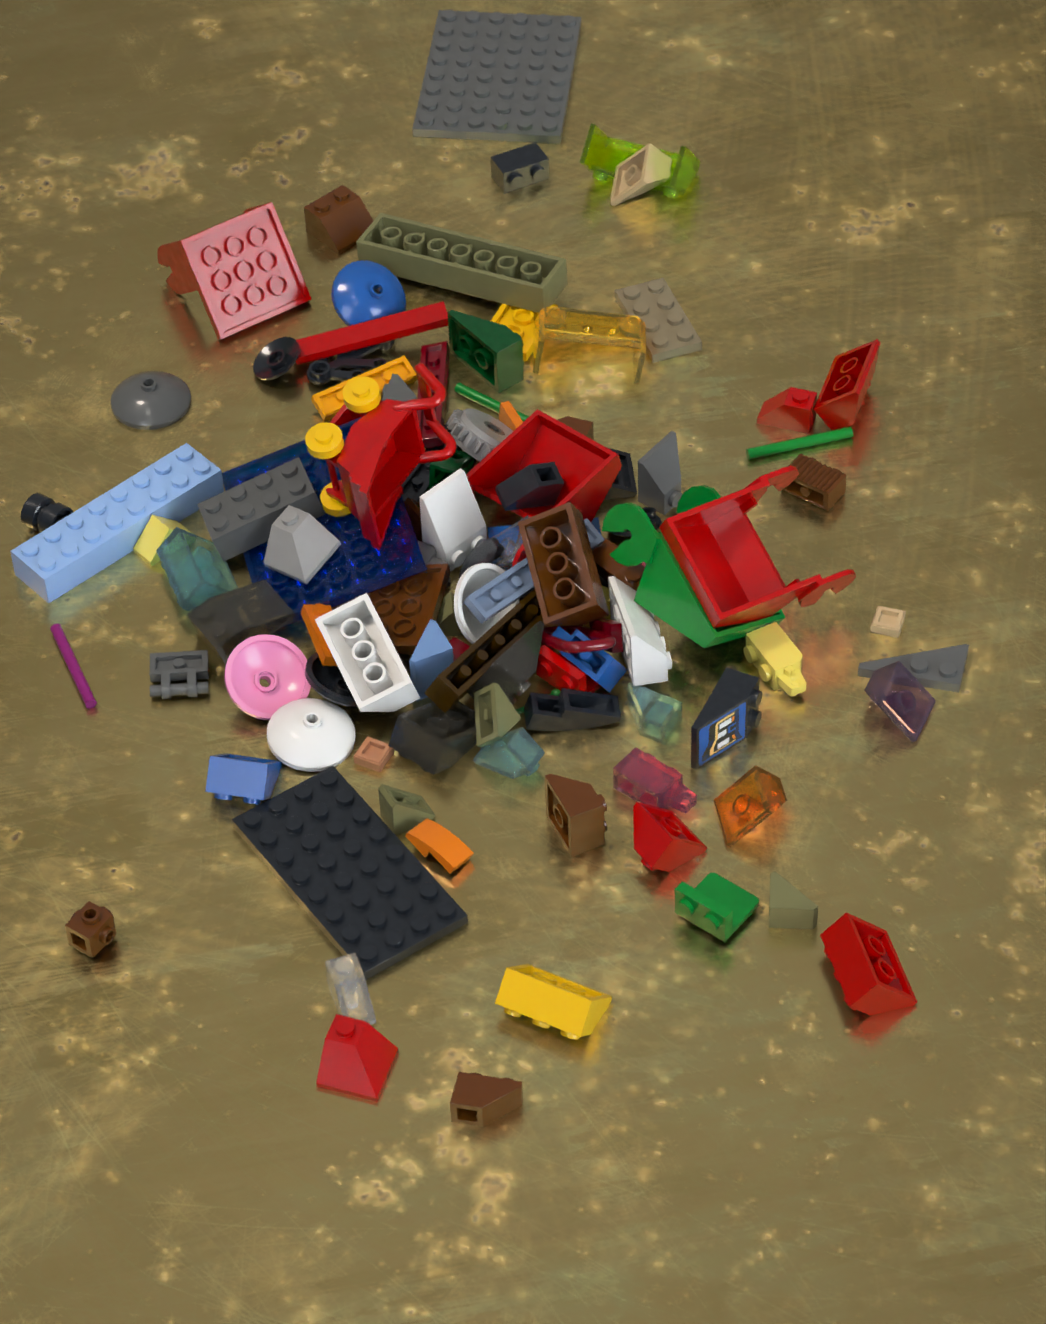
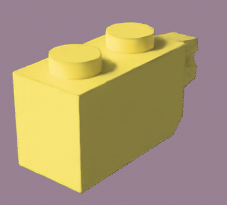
M777 622L746 634V647L743 649L745 658L749 663L755 665L764 682H768L774 691L782 688L791 697L806 691V681L802 675L803 654Z

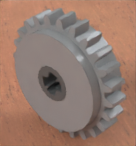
M471 408L463 411L459 409L457 411L454 410L446 423L448 425L447 428L451 430V435L456 440V444L478 461L484 459L513 432L512 429L496 418Z

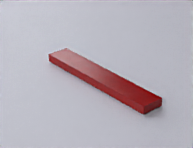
M444 301L297 339L296 341L300 346V354L296 365L448 326V313Z

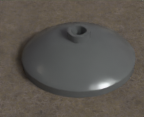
M162 371L141 372L128 377L115 388L110 401L111 409L116 419L128 427L140 430L160 429L172 425L184 417L191 405V392L188 385L175 375Z

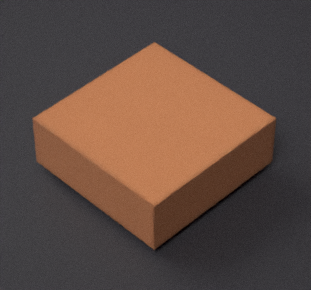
M367 736L353 756L354 763L381 772L394 753V745Z

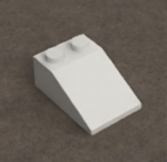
M461 468L419 497L422 542L435 547L436 558L450 564V571L461 566L469 553L487 539L486 523L465 471Z

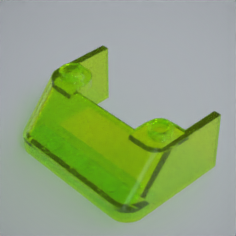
M591 124L579 163L589 172L593 173V178L607 181V178L614 179L617 165L645 146L608 137L597 125ZM682 145L679 154L659 149L672 159L671 175L665 183H661L653 188L663 191L664 196L677 199L678 195L682 196L685 194L696 176L701 163L686 146Z

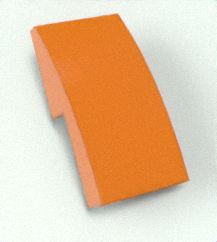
M428 818L405 835L425 858L432 854L450 874L467 862L474 854L457 836Z

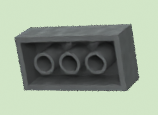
M299 457L197 504L210 537L223 562L267 542L271 525L288 505L311 514L315 519L325 515L311 480Z

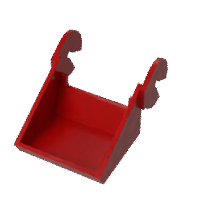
M537 409L471 469L466 476L474 496L475 490L502 505L495 491V487L528 465L555 462L564 481V486L555 505L511 511L527 519L571 502L582 513L584 520L587 518L592 522L622 468V463L619 455ZM523 544L516 552L512 567L527 558Z
M790 465L762 475L742 490L665 519L659 527L713 628L753 622L771 617L795 598H798L801 607L814 605L826 590L831 588L837 594L856 578L854 570L847 569L823 579L820 574L803 581L795 579L786 586L746 513L758 505L757 502L765 494L768 487L774 485L778 491H781L797 478L799 472L796 466Z

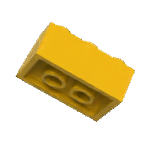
M524 964L506 968L495 1004L504 1007V1012L509 1015L522 1017L523 1014L533 1018L532 1023L539 1027L550 1028V1026L561 1029V1035L578 1040L579 1037L591 1035L611 1003L612 996L533 965Z

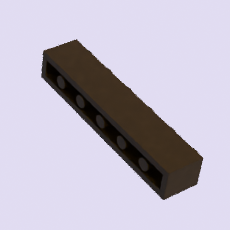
M535 589L441 672L424 692L444 713L449 711L530 637L536 629L544 624Z

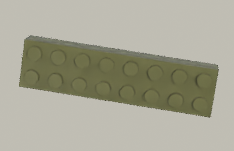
M380 213L356 241L358 261L366 260L381 264L396 277L545 314L568 284L565 258Z

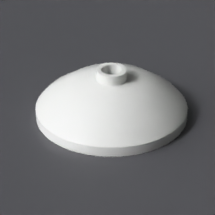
M480 563L469 567L460 577L455 589V618L462 634L471 644H474L519 603V600H517L482 624L464 604L467 596L505 572L502 568L492 563Z
M315 698L298 699L283 705L272 715L267 726V743L273 755L283 764L293 769L306 772L324 771L331 766L336 767L350 755L355 744V727L349 715L342 708L329 701Z

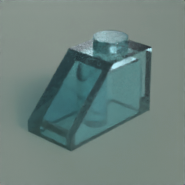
M521 727L508 732L503 738L482 747L473 761L477 765L514 779L522 775L530 776L539 768L540 764L538 762L545 752L528 732Z

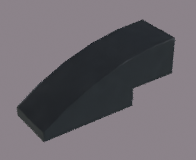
M565 688L561 689L559 696L530 692L524 706L527 730H583L616 723L621 719L618 696Z

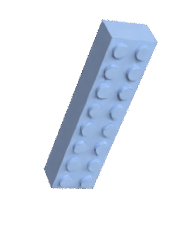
M185 443L11 550L14 573L47 603H51L134 551L133 548L152 515L180 522L199 510L197 504L224 492L222 471L188 443Z

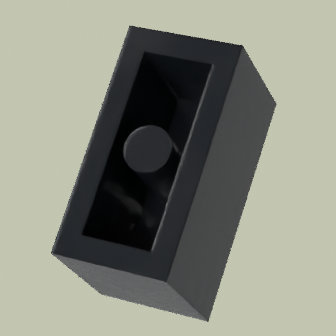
M536 142L490 157L491 177L504 194L550 179L549 158Z

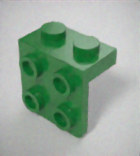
M709 873L695 888L683 881L675 888V913L724 942L759 907L758 897L717 873Z

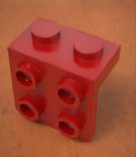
M545 645L536 650L537 675L556 689L561 691L562 688L594 693L601 687V685L561 653L557 654Z

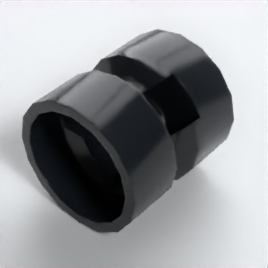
M35 493L27 499L22 508L21 522L35 531L42 532L73 513V510L59 502L55 503L53 499L41 493Z

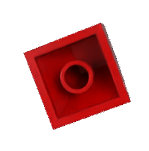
M641 802L634 804V850L642 857L641 862L648 869L670 872L706 851L707 847L671 810Z
M336 1014L325 1037L316 1086L377 1102L399 1050L368 1022Z

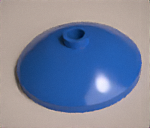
M366 260L352 262L341 269L333 281L331 291L332 302L337 314L347 326L406 311V296L400 281L389 269L381 264Z

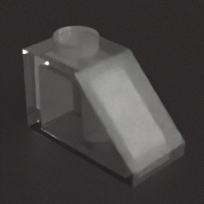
M356 953L325 961L328 987L339 1015L363 1020L370 1025L375 1024L376 1017L366 979Z

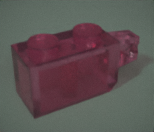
M636 747L613 768V788L636 802L664 809L671 807L685 814L697 803V795L683 784L682 774L675 768L658 761L653 755L645 753Z

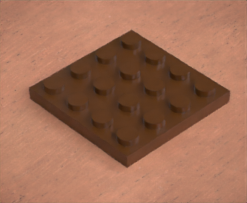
M448 564L341 568L329 605L334 610L367 593L397 653L413 654L429 621H437L451 571Z

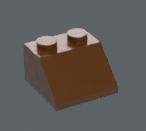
M344 185L304 207L306 231L338 255L355 246L356 241L373 222L360 196Z
M554 774L545 775L546 816L571 857L605 845L604 832L607 831V824L604 819V812L607 811V805L604 797L601 794L597 795L591 784Z

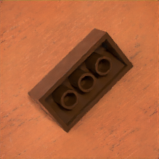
M571 502L518 522L544 625H585L609 616L582 513Z

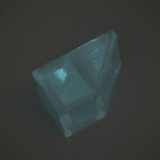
M631 682L627 685V706L639 735L666 745L682 723V702L643 686H633Z

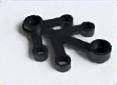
M395 340L338 354L337 359L328 363L329 359L334 356L314 361L307 370V379L317 385H323L330 380L346 381L365 373L359 369L372 370L386 364L387 362L383 358H360L377 349L383 351L391 349ZM342 368H357L353 371L340 370Z

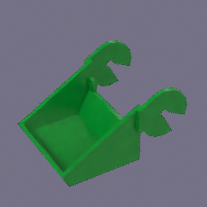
M693 486L682 494L678 501L676 513L693 509L721 498V496L714 488L709 486ZM621 503L615 505L606 514L603 520L602 531L625 532L629 530L631 532V539L623 541L609 555L617 563L624 566H637L643 562L646 563L634 601L703 648L745 637L749 632L774 622L779 624L786 618L780 609L771 617L758 621L713 628L661 532L655 530L645 511L633 503Z

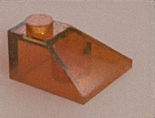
M755 765L713 800L726 844L732 847L787 801L779 777Z

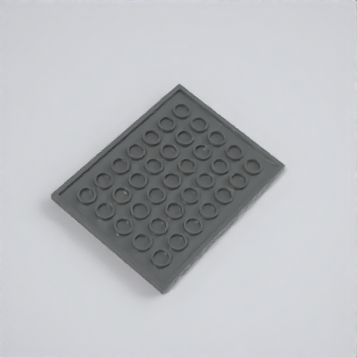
M439 10L413 124V137L561 144L581 30V17L571 15L554 16L548 14L532 15L524 13Z

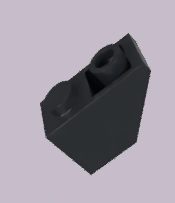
M555 462L531 464L495 487V491L505 511L555 505L564 486V481Z

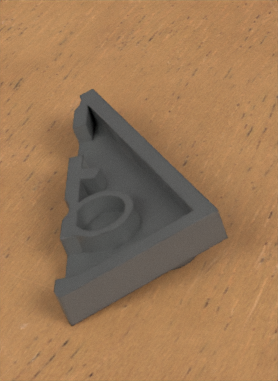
M962 644L859 663L858 676L959 693L969 645Z

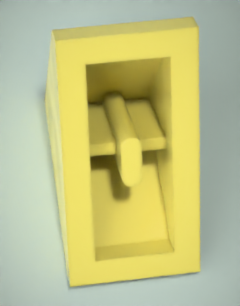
M152 515L133 550L146 563L153 566L193 541L195 535L178 521Z

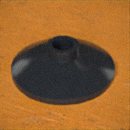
M281 337L267 344L255 358L253 364L254 374L261 380H273L285 374L299 357V343L292 337Z

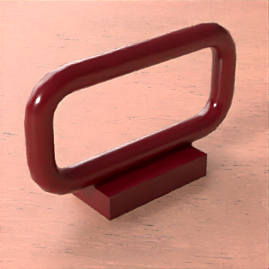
M605 617L590 622V627L583 625L560 626L570 635L578 629L590 639L586 641H566L553 636L552 634L558 626L539 628L532 633L534 641L566 653H584L600 650L610 653L623 652L622 624Z

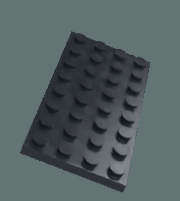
M334 766L232 819V825L236 832L364 981L468 923V915Z

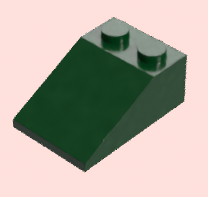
M454 310L447 312L449 347L452 355L497 393L524 380V344L519 334L514 333L507 326Z

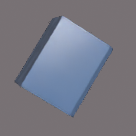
M434 620L429 621L409 660L410 679L420 696V699L416 701L428 697L424 692L436 677L454 662L453 648Z

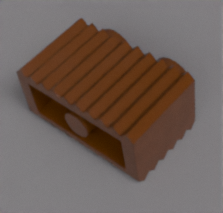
M802 453L788 465L796 466L799 472L797 478L782 489L792 495L829 511L846 492V474L842 473L839 469L827 467L826 464L818 462L815 458H808L807 455L804 456Z

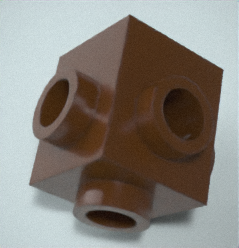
M90 901L80 910H77L65 925L68 944L91 958L105 945H109L116 935L114 916L110 910L103 906L99 907Z

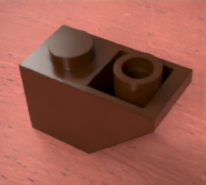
M458 1072L450 1101L451 1122L484 1127L516 1110L523 1103L522 1081H515L511 1078L484 1076L479 1073Z

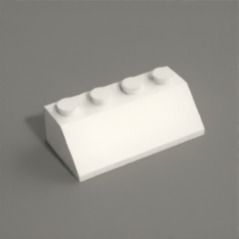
M614 576L608 577L611 620L622 624L623 652L621 653L633 686L668 681V669H672L671 654L666 652L664 636L660 637L659 623L655 621L654 614L634 601L637 591Z
M367 593L315 619L360 712H395L420 699Z

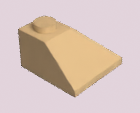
M649 143L616 166L610 204L613 206L655 188L661 183H665L671 175L672 159Z

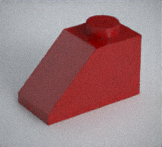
M793 387L784 390L763 403L756 423L809 434L816 418L814 406L817 402V392Z

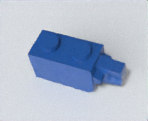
M560 626L552 634L566 641L590 640L578 629L570 635ZM604 650L584 653L559 651V653L608 692L614 688L628 670Z

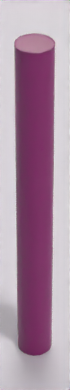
M53 624L50 630L86 708H94L97 704L96 699L60 624Z

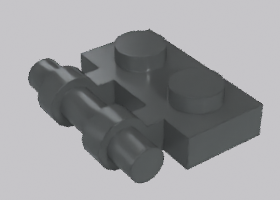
M208 650L150 653V681L161 682V685H150V697L162 696V699H171L173 695L198 697V694L209 693L208 682H197L198 679H209ZM187 680V683L171 684V681Z

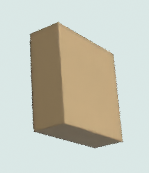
M877 606L871 624V633L899 638L905 621L906 611Z

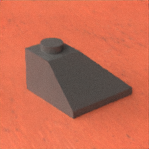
M673 431L669 432L638 460V502L647 507L655 508L657 512L666 515L672 508L677 507L678 501L682 496L677 437Z

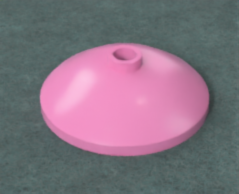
M268 634L250 637L236 646L226 662L224 681L227 692L234 704L246 714L258 719L270 720L272 715L283 705L308 697L311 685L305 677L307 659L295 644L285 638ZM265 679L269 686L263 687L260 684V680Z

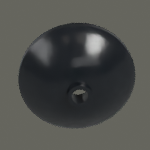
M317 652L310 656L305 666V677L311 687L323 698L333 703L358 708L338 666H323Z

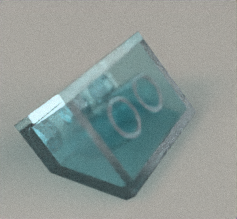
M176 527L156 550L161 560V566L169 578V584L177 596V602L184 610L194 611L203 615L243 602L244 599L226 561L223 562L213 542Z

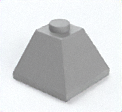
M288 505L271 525L264 565L307 585L341 543L311 514Z

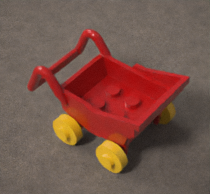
M418 363L415 366L421 399L405 402L391 399L382 401L379 385L374 379L357 377L346 383L343 388V398L349 410L361 413L363 417L352 425L345 442L341 429L337 425L327 422L314 425L305 436L308 452L315 458L326 460L331 483L327 484L320 494L323 510L335 517L352 513L360 521L363 537L370 540L372 547L377 550L381 549L395 504L403 494V487L401 485L418 463L423 464L447 460L454 455L457 448L456 440L437 420L435 408L445 400L446 389L423 363ZM418 410H424L426 424L445 444L444 449L425 452L417 415ZM335 466L339 468L342 481H339L337 478Z

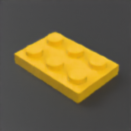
M502 303L491 321L505 325L514 333L520 335L524 344L523 361H527L557 316L558 305L552 304L548 311L542 314Z

